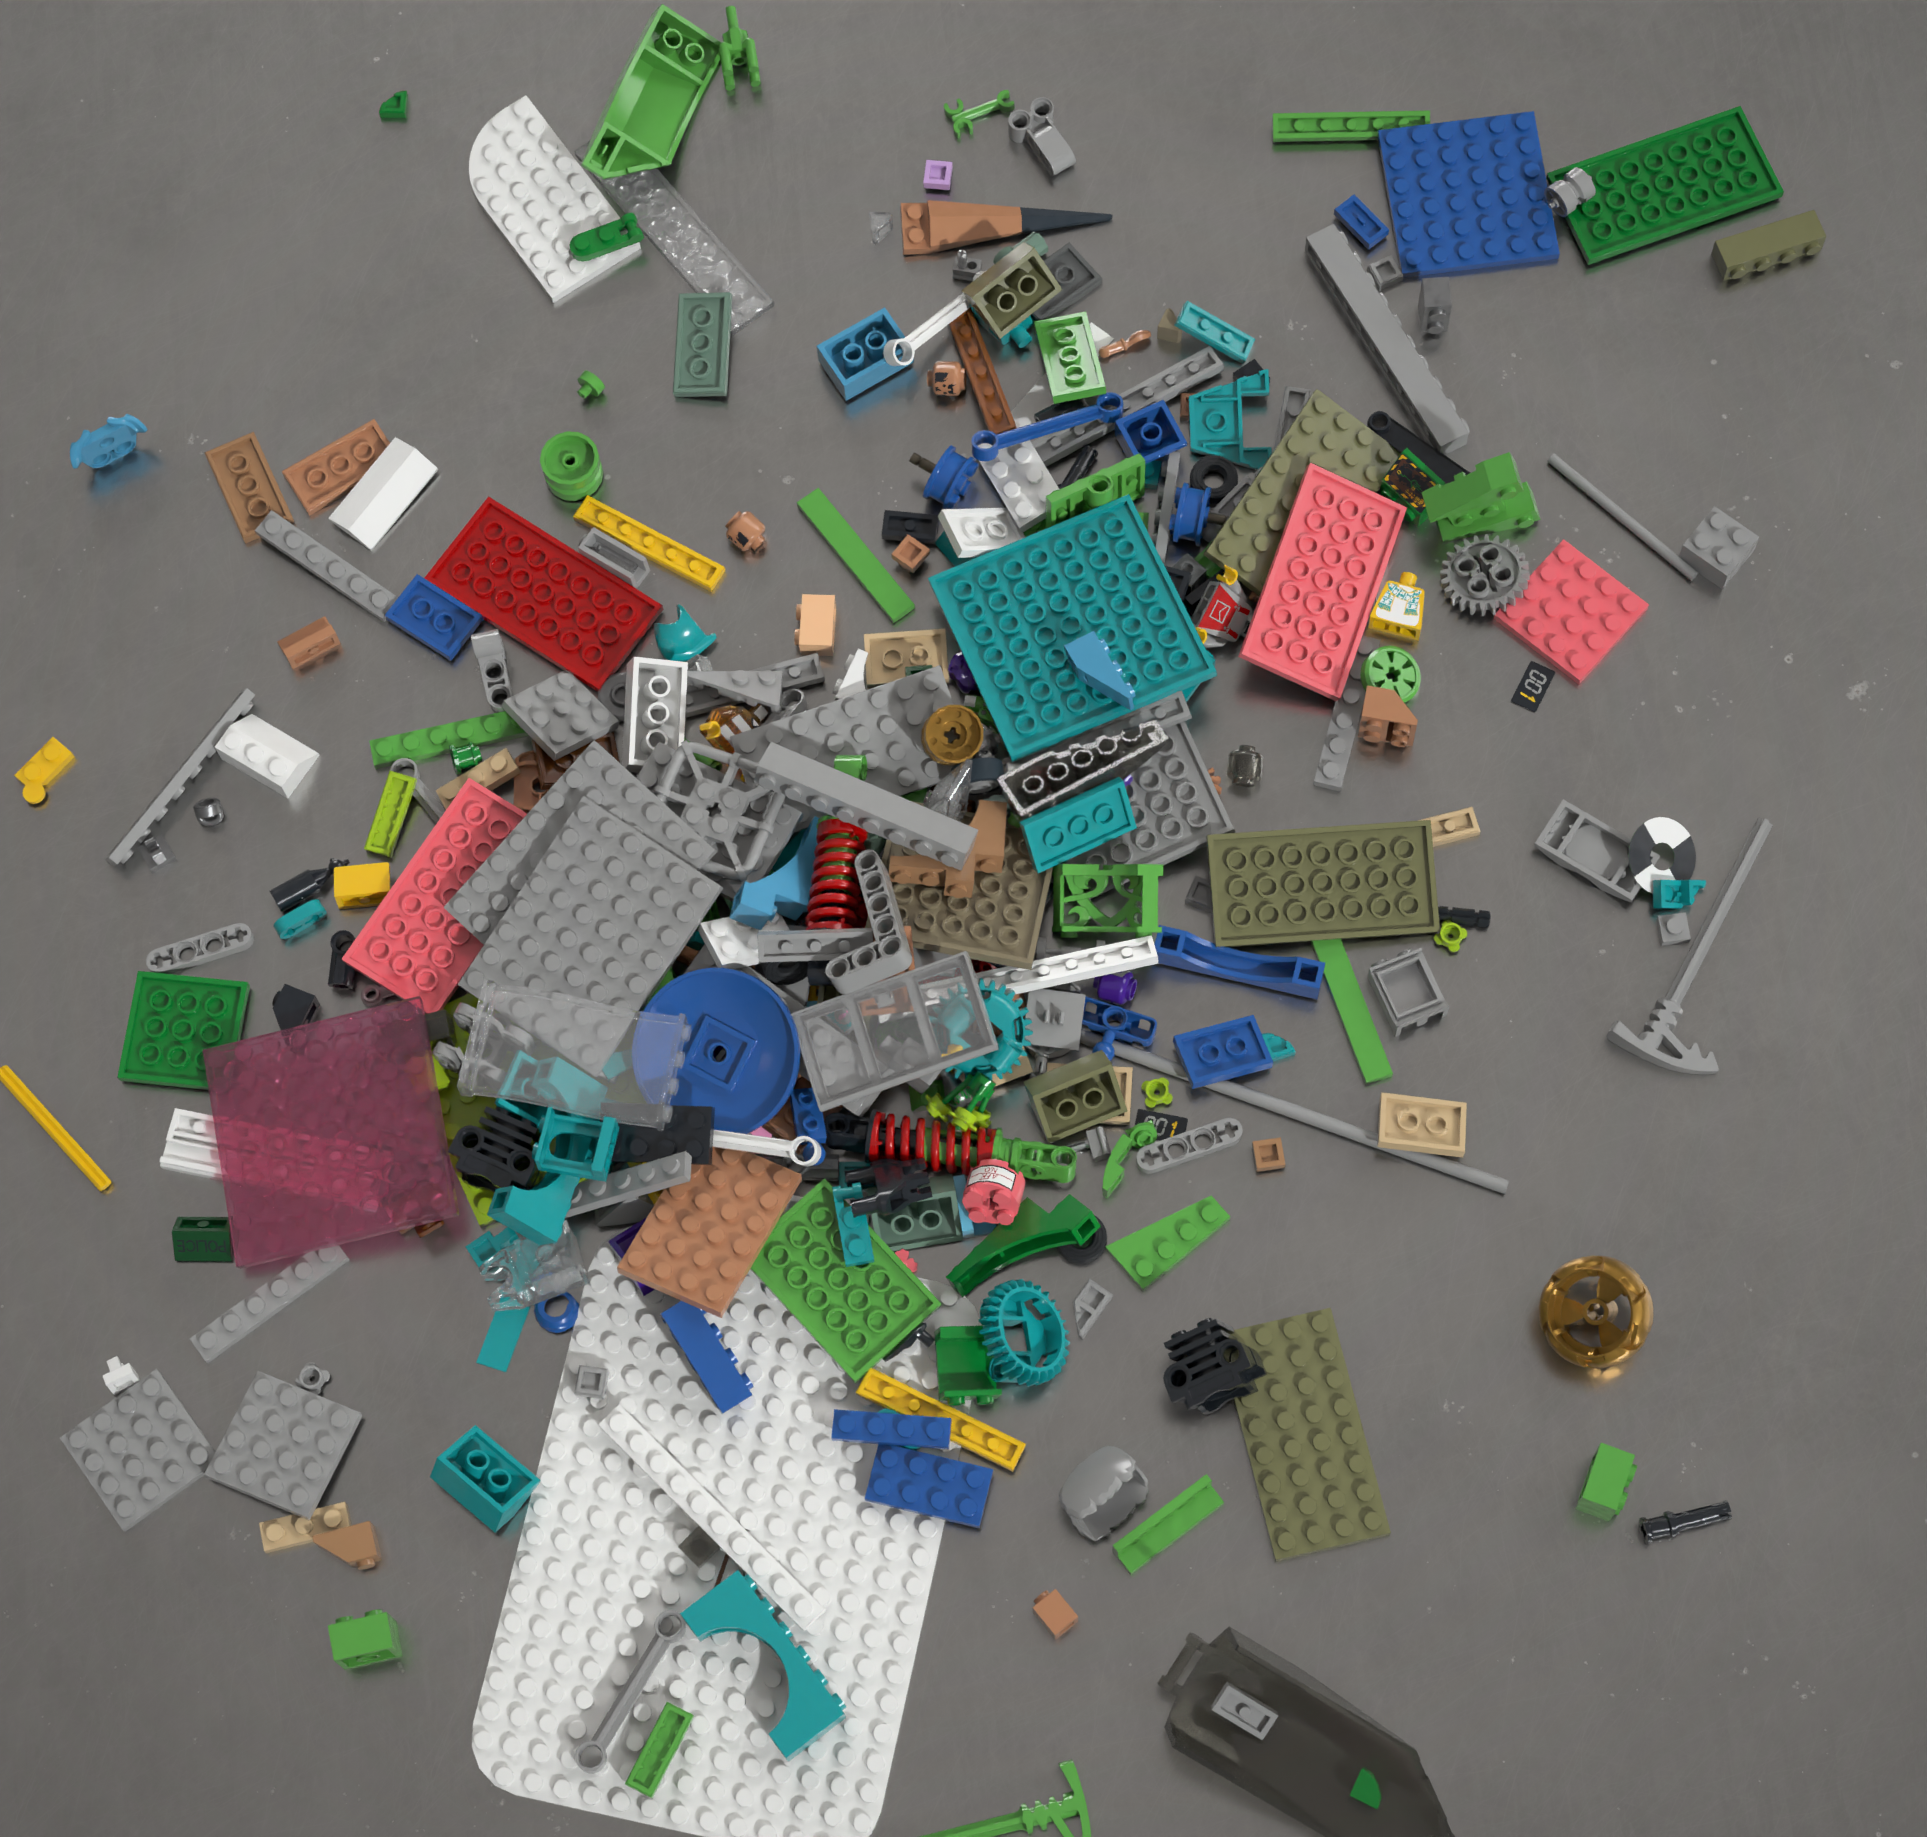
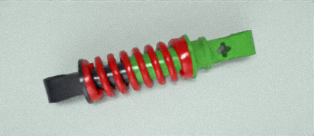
M836 755L834 769L865 781L867 777L866 756ZM827 814V816L818 819L816 826V841L818 845L814 851L816 859L813 862L814 872L811 876L812 886L809 890L810 900L807 905L809 913L805 920L807 925L805 930L854 929L851 925L857 922V915L853 911H856L859 907L856 897L861 893V889L857 885L859 879L855 868V859L859 853L866 850L864 841L868 837V832ZM831 960L809 961L807 976L810 986H834L825 973V968Z
M876 1109L872 1110L870 1118L832 1113L824 1120L827 1136L825 1144L834 1150L864 1153L865 1163L883 1158L899 1161L900 1156L901 1161L924 1158L926 1168L931 1162L932 1169L935 1172L942 1171L946 1165L948 1173L954 1175L961 1167L963 1175L968 1177L970 1169L979 1166L980 1161L997 1159L1008 1162V1168L1014 1170L1017 1174L1020 1171L1024 1177L1034 1180L1042 1179L1058 1183H1068L1074 1179L1076 1174L1077 1155L1072 1148L1049 1145L1037 1141H1022L1021 1138L1017 1137L1013 1140L1003 1137L1002 1128H988L986 1136V1129L982 1126L977 1129L976 1134H971L969 1128L966 1132L955 1131L956 1128L951 1122L947 1124L946 1130L940 1129L941 1123L939 1120H933L931 1128L925 1127V1119L918 1118L914 1130L910 1129L909 1116H903L900 1127H895V1115L893 1113H889L885 1119L886 1113ZM1064 1163L1067 1164V1166H1061L1059 1164Z

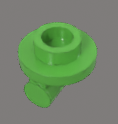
M1152 1120L1139 1123L1125 1130L1126 1136L1132 1139V1146L1141 1149L1144 1146L1150 1145L1157 1138V1131Z

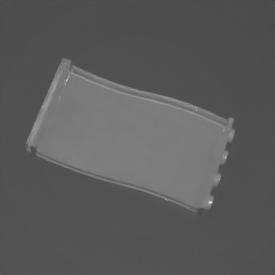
M484 979L457 1088L461 1096L473 1097V1095L515 1100L544 1107H553V1109L604 1120V1116L616 1118L617 1123L657 1128L658 1131H663L665 1122L670 1123L673 1107L670 1105L671 1096H676L678 1091L679 1079L676 1078L678 1068L682 1069L684 1065L685 1052L682 1049L684 1041L688 1042L690 1039L691 1025L688 1024L686 1014L682 1013L679 1016L636 1011L562 993L497 984L493 980Z

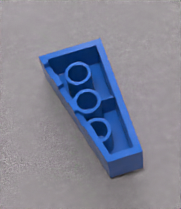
M680 1301L662 1312L659 1316L664 1324L667 1323L669 1326V1330L676 1343L685 1352L691 1367L699 1375L703 1386L720 1413L723 1414L752 1396L750 1389L754 1386L745 1372L741 1375L734 1366V1364L738 1363L736 1356L730 1347L727 1349L723 1348L719 1341L723 1336L714 1322L709 1325L704 1317V1314L707 1312Z

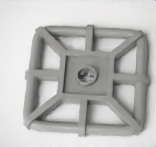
M685 740L681 742V746L675 751L662 782L656 786L654 794L663 803L665 800L685 806L680 818L705 841L708 839L725 845L735 867L733 869L709 860L702 870L731 880H741V882L747 880V876L750 875L757 863L768 835L771 836L774 831L773 824L786 796L773 790L765 789L762 786L747 792L732 788L731 785L739 768L756 774L759 763L742 758V754L736 752L731 754L699 742H688ZM693 753L729 765L722 783L703 777ZM685 756H687L697 779L690 797L670 790ZM775 792L762 822L744 817L751 801ZM718 806L721 813L710 817L708 809ZM739 826L758 832L743 866L732 844Z

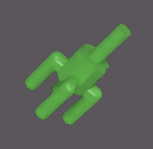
M728 6L726 7L729 30L723 33V42L719 44L725 89H735L732 66L745 63L748 65L751 86H759L761 81L755 41L752 38H748L746 30L739 28L736 7Z

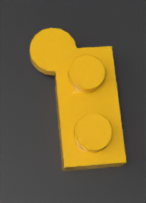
M54 737L14 775L25 786L22 794L30 804H37L44 799L45 789L43 785H47L75 757L71 751Z

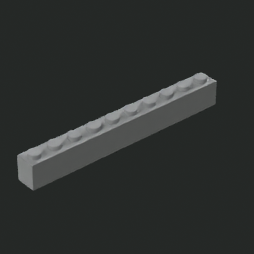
M1332 224L1306 237V253L1428 443L1444 455L1466 445L1470 432L1467 422L1463 418H1459L1455 412L1454 402L1450 397L1446 398L1442 392V385L1439 379L1431 375L1425 357L1423 355L1419 356L1415 350V343L1409 334L1406 335L1402 330L1399 317L1395 313L1392 314L1389 310L1385 295L1379 293L1375 288L1372 275L1369 272H1365L1362 268L1361 259L1355 251L1352 252L1349 248L1344 232H1339L1335 224Z

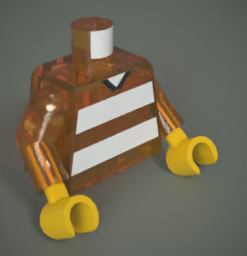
M757 704L755 707L753 706L749 711L743 707L732 705L711 710L706 722L699 726L700 733L713 748L733 754L735 751L730 736L760 727L759 723L768 715V712L760 704ZM742 774L740 779L742 782H745V779Z

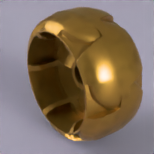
M1586 1256L1565 1263L1551 1275L1541 1293L1539 1321L1548 1343L1562 1358L1581 1367L1606 1368L1628 1360L1643 1346L1653 1323V1302L1648 1287L1643 1283L1640 1275L1629 1265L1607 1256ZM1599 1276L1597 1298L1587 1301L1585 1305L1572 1299L1564 1298L1565 1295L1569 1294L1570 1288L1577 1281L1586 1277ZM1621 1294L1628 1298L1631 1308L1630 1322L1628 1328L1624 1329L1623 1332L1611 1323L1618 1313V1307L1614 1300ZM1600 1306H1602L1604 1309V1315L1599 1316L1597 1314V1310H1599ZM1582 1318L1592 1325H1598L1602 1347H1591L1580 1343L1569 1333L1571 1330L1568 1326L1565 1327V1325L1574 1323Z

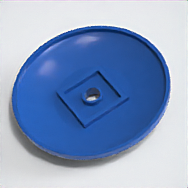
M698 969L670 981L647 1004L639 1019L634 1035L632 1050L633 1068L639 1089L648 1105L715 1107L714 1130L748 1134L770 1121L788 1100L799 1072V1036L789 1009L778 994L763 981L735 969ZM719 1045L723 1046L726 1050V1058L722 1062L716 1061L713 1057V1051Z

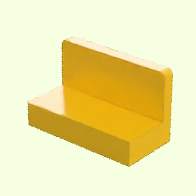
M388 862L334 868V897L339 910L379 906L392 888L390 865Z

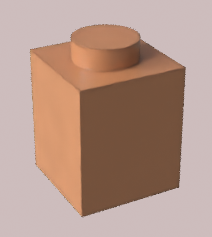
M1056 1589L1051 1593L1047 1590L1044 1591L1033 1601L1036 1604L1032 1607L1034 1615L1055 1640L1078 1622V1615Z

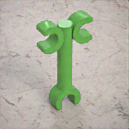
M1003 90L998 93L996 100L965 111L961 99H956L958 107L956 110H951L948 104L945 103L944 113L952 120L955 137L957 139L961 138L959 129L962 127L967 128L970 134L973 133L971 119L999 109L1003 112L1014 110V101L1003 102V100L1010 98L1009 90Z

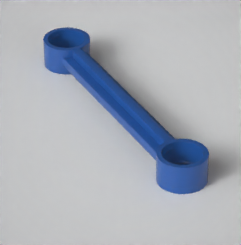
M1107 392L1097 398L1095 405L997 435L987 430L979 431L973 435L971 440L972 455L979 461H991L997 457L999 449L1097 419L1105 423H1115L1116 420L1123 416V399L1116 393ZM1112 405L1117 407V409L1106 410L1102 407ZM987 443L991 444L992 447L984 449L978 447V445Z

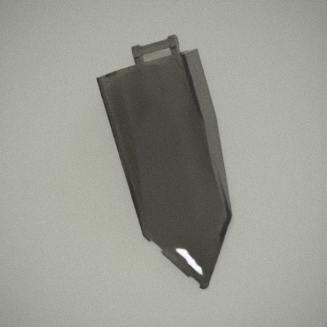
M1228 1627L1210 1644L1190 1632L1185 1639L1187 1643L1167 1674L1162 1675L1157 1682L1163 1689L1176 1696L1165 1724V1730L1174 1749L1324 1837H1455L1447 1823V1817L1429 1777L1425 1774L1420 1763V1757L1414 1747L1304 1670L1235 1629ZM1195 1651L1202 1652L1203 1655L1183 1686L1177 1684V1679ZM1226 1682L1231 1683L1278 1712V1718L1263 1740L1211 1709L1212 1703ZM1363 1766L1374 1774L1381 1792V1802L1378 1809L1350 1796Z

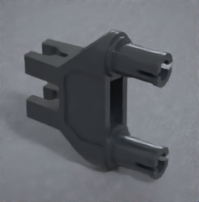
M883 1158L872 1161V1163H869L870 1166L844 1171L848 1187H852V1183L861 1182V1185L873 1183L874 1186L877 1185L878 1189L875 1192L876 1195L850 1200L854 1218L878 1212L880 1215L883 1214V1216L895 1214L910 1203L933 1197L930 1186L917 1188V1186L930 1183L928 1172L914 1174L917 1170L926 1169L924 1158L905 1161Z

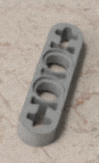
M232 924L154 949L147 955L146 965L151 972L173 974L245 951L253 945L254 935L246 924ZM238 932H243L245 935L243 937L244 941L238 942L236 939ZM226 935H227V937H228V939H229V943H230V945H231V946H229V947H227V943H226L225 939L223 938V937L226 936ZM212 939L221 941L220 948L215 952L206 950L207 943ZM184 948H192L194 955L191 959L184 961L179 957L180 952ZM170 953H173V956L177 962L176 964H174L171 961L172 957L170 956ZM159 957H162L164 960L162 962L163 967L161 968L154 965Z
M1224 1118L1144 1146L1137 1153V1167L1143 1173L1153 1174L1234 1146L1241 1140L1242 1125L1235 1118ZM1226 1126L1236 1129L1233 1138L1225 1134L1219 1136L1220 1143H1216V1137L1212 1130L1216 1129L1217 1135L1225 1132ZM1200 1134H1205L1211 1139V1144L1206 1148H1200L1195 1144V1138ZM1177 1143L1184 1148V1153L1182 1156L1175 1158L1168 1153V1148L1170 1145ZM1163 1148L1166 1162H1162V1157L1154 1159V1165L1149 1166L1147 1162L1142 1163L1145 1154H1149L1150 1157H1156L1160 1155L1159 1149Z

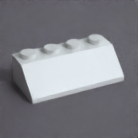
M633 657L627 663L622 765L629 772L639 773L658 742L677 750L681 746V742L684 741L688 662Z

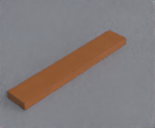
M970 307L948 325L966 368L987 428L997 435L1017 427Z

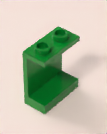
M983 1325L939 1327L934 1332L939 1401H947L949 1406L964 1405L965 1400H976L978 1405L992 1404L994 1399L1002 1395V1389H996V1382L989 1375V1364L994 1355L987 1356V1346L982 1345L984 1335L980 1334L979 1331L983 1329Z

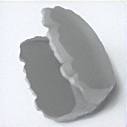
M1102 1447L1078 1464L1058 1494L1061 1508L1071 1518L1072 1525L1078 1529L1081 1535H1086L1094 1541L1108 1536L1111 1533L1110 1528H1116L1121 1522L1126 1521L1128 1516L1133 1514L1136 1505H1141L1147 1500L1146 1495L1149 1492L1147 1486L1148 1479L1135 1464L1136 1460L1117 1447Z

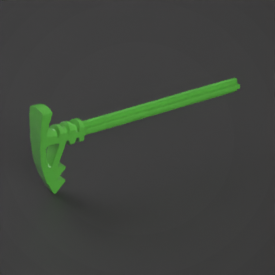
M1071 1759L1058 1763L1072 1789L1070 1792L1063 1793V1800L1056 1801L1051 1796L1049 1797V1803L1042 1805L1040 1800H1035V1807L1028 1808L1023 1803L1019 1810L1013 1813L919 1837H994L1018 1830H1024L1031 1834L1033 1833L1034 1826L1039 1825L1042 1830H1046L1047 1823L1054 1822L1063 1837H1074L1063 1819L1077 1815L1080 1816L1082 1837H1091V1828L1080 1779L1074 1762Z

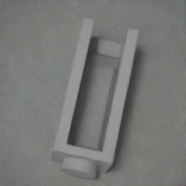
M594 527L579 542L578 550L580 554L636 589L650 572L646 557Z

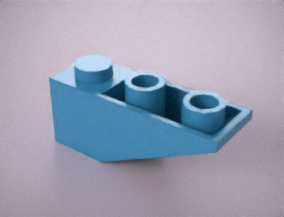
M1092 631L1064 645L1066 658L1080 681L1127 709H1134L1133 698L1136 697L1135 692L1129 682L1124 683L1121 675H1123L1121 667L1116 660L1111 661L1109 658L1110 650L1103 638L1099 640L1095 632Z

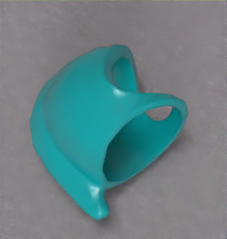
M677 604V621L670 624L655 623L654 634L657 647L666 660L687 662L711 645L717 636L715 633L706 635L681 604Z

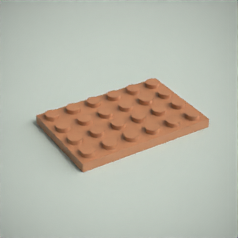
M713 1147L712 1165H691V1179L689 1182L663 1190L617 1266L618 1273L722 1318L802 1181V1174L751 1152Z

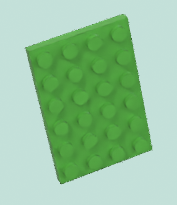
M824 1178L779 1218L750 1269L851 1380L857 1383L868 1370L877 1365L914 1328L928 1319L942 1305L869 1225L874 1262L846 1267L832 1191L833 1186ZM844 1199V1207H849L850 1205Z

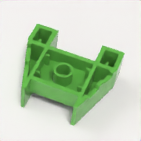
M1510 452L1476 464V471L1465 475L1464 472L1455 475V481L1444 485L1437 484L1422 492L1430 523L1438 521L1444 543L1517 527L1526 528L1533 525L1535 521L1541 520L1533 491L1527 481L1521 483L1516 462Z

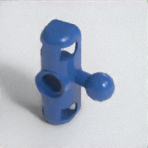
M1085 997L1082 1024L1088 1026L1090 1030L1103 1034L1102 1041L1094 1046L1092 1053L1103 1050L1111 1061L1115 1055L1112 1045L1114 1040L1121 1039L1130 1043L1136 1041L1141 1043L1143 1047H1148L1152 1044L1157 1029V1022L1154 1018ZM1087 1002L1094 1003L1097 1006L1095 1014L1085 1011ZM1141 1019L1150 1022L1149 1031L1138 1028ZM1116 1020L1121 1024L1119 1026H1111L1108 1022Z

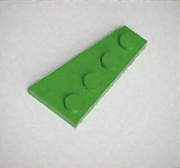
M1211 1195L1105 1246V1250L1141 1291L1144 1292L1228 1222L1230 1216Z

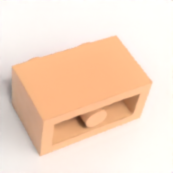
M802 594V604H797L796 620H800V629H795V645H799L801 655L818 653V656H833L836 622L835 595Z

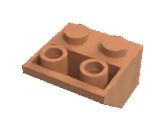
M1367 686L1358 737H1362L1368 742H1391L1392 745L1397 747L1413 746L1418 722L1417 718L1395 690Z

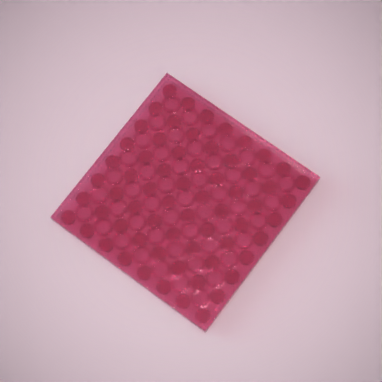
M420 996L203 1050L237 1268L243 1269L460 1216L423 1000Z

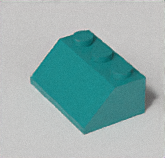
M476 1425L437 1457L430 1475L431 1479L493 1532H497L517 1513L540 1483L538 1477Z

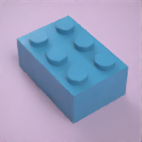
M884 307L817 345L818 361L847 401L908 366H891L886 362L883 354L884 346L889 340L905 338V336ZM897 344L895 348V355L897 359L901 361L903 356L902 347L899 344Z

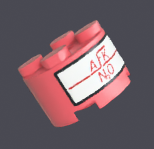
M997 1159L982 1160L979 1166L971 1168L962 1199L966 1211L969 1212V1219L975 1223L1011 1224L1014 1221V1217L1018 1214L1025 1189V1179L1022 1172L1019 1171L1017 1174L1014 1170L1008 1168V1162Z

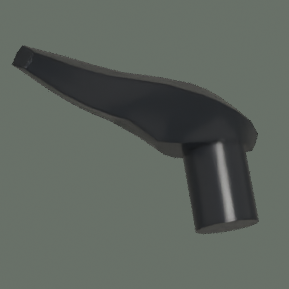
M920 1323L883 1360L886 1362L892 1359L904 1349L911 1347L917 1339L929 1348L935 1341V1338L925 1330L927 1324Z

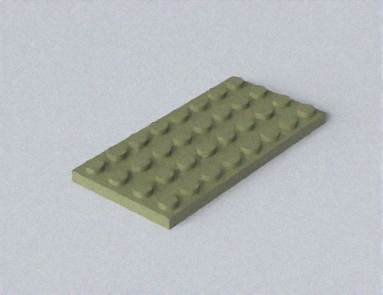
M1316 389L1203 555L1223 570H1225L1224 565L1235 569L1238 572L1237 580L1260 597L1307 465L1310 463L1315 464L1377 493L1381 487L1383 477L1400 456V453L1386 440Z
M1431 820L1212 834L1206 836L1214 942L1216 947L1440 932Z
M1331 1308L1234 1330L1235 1333L1231 1334L1232 1336L1236 1337L1239 1342L1257 1351L1267 1375L1254 1380L1258 1392L1247 1397L1234 1398L1233 1400L1275 1562L1390 1535L1391 1531Z

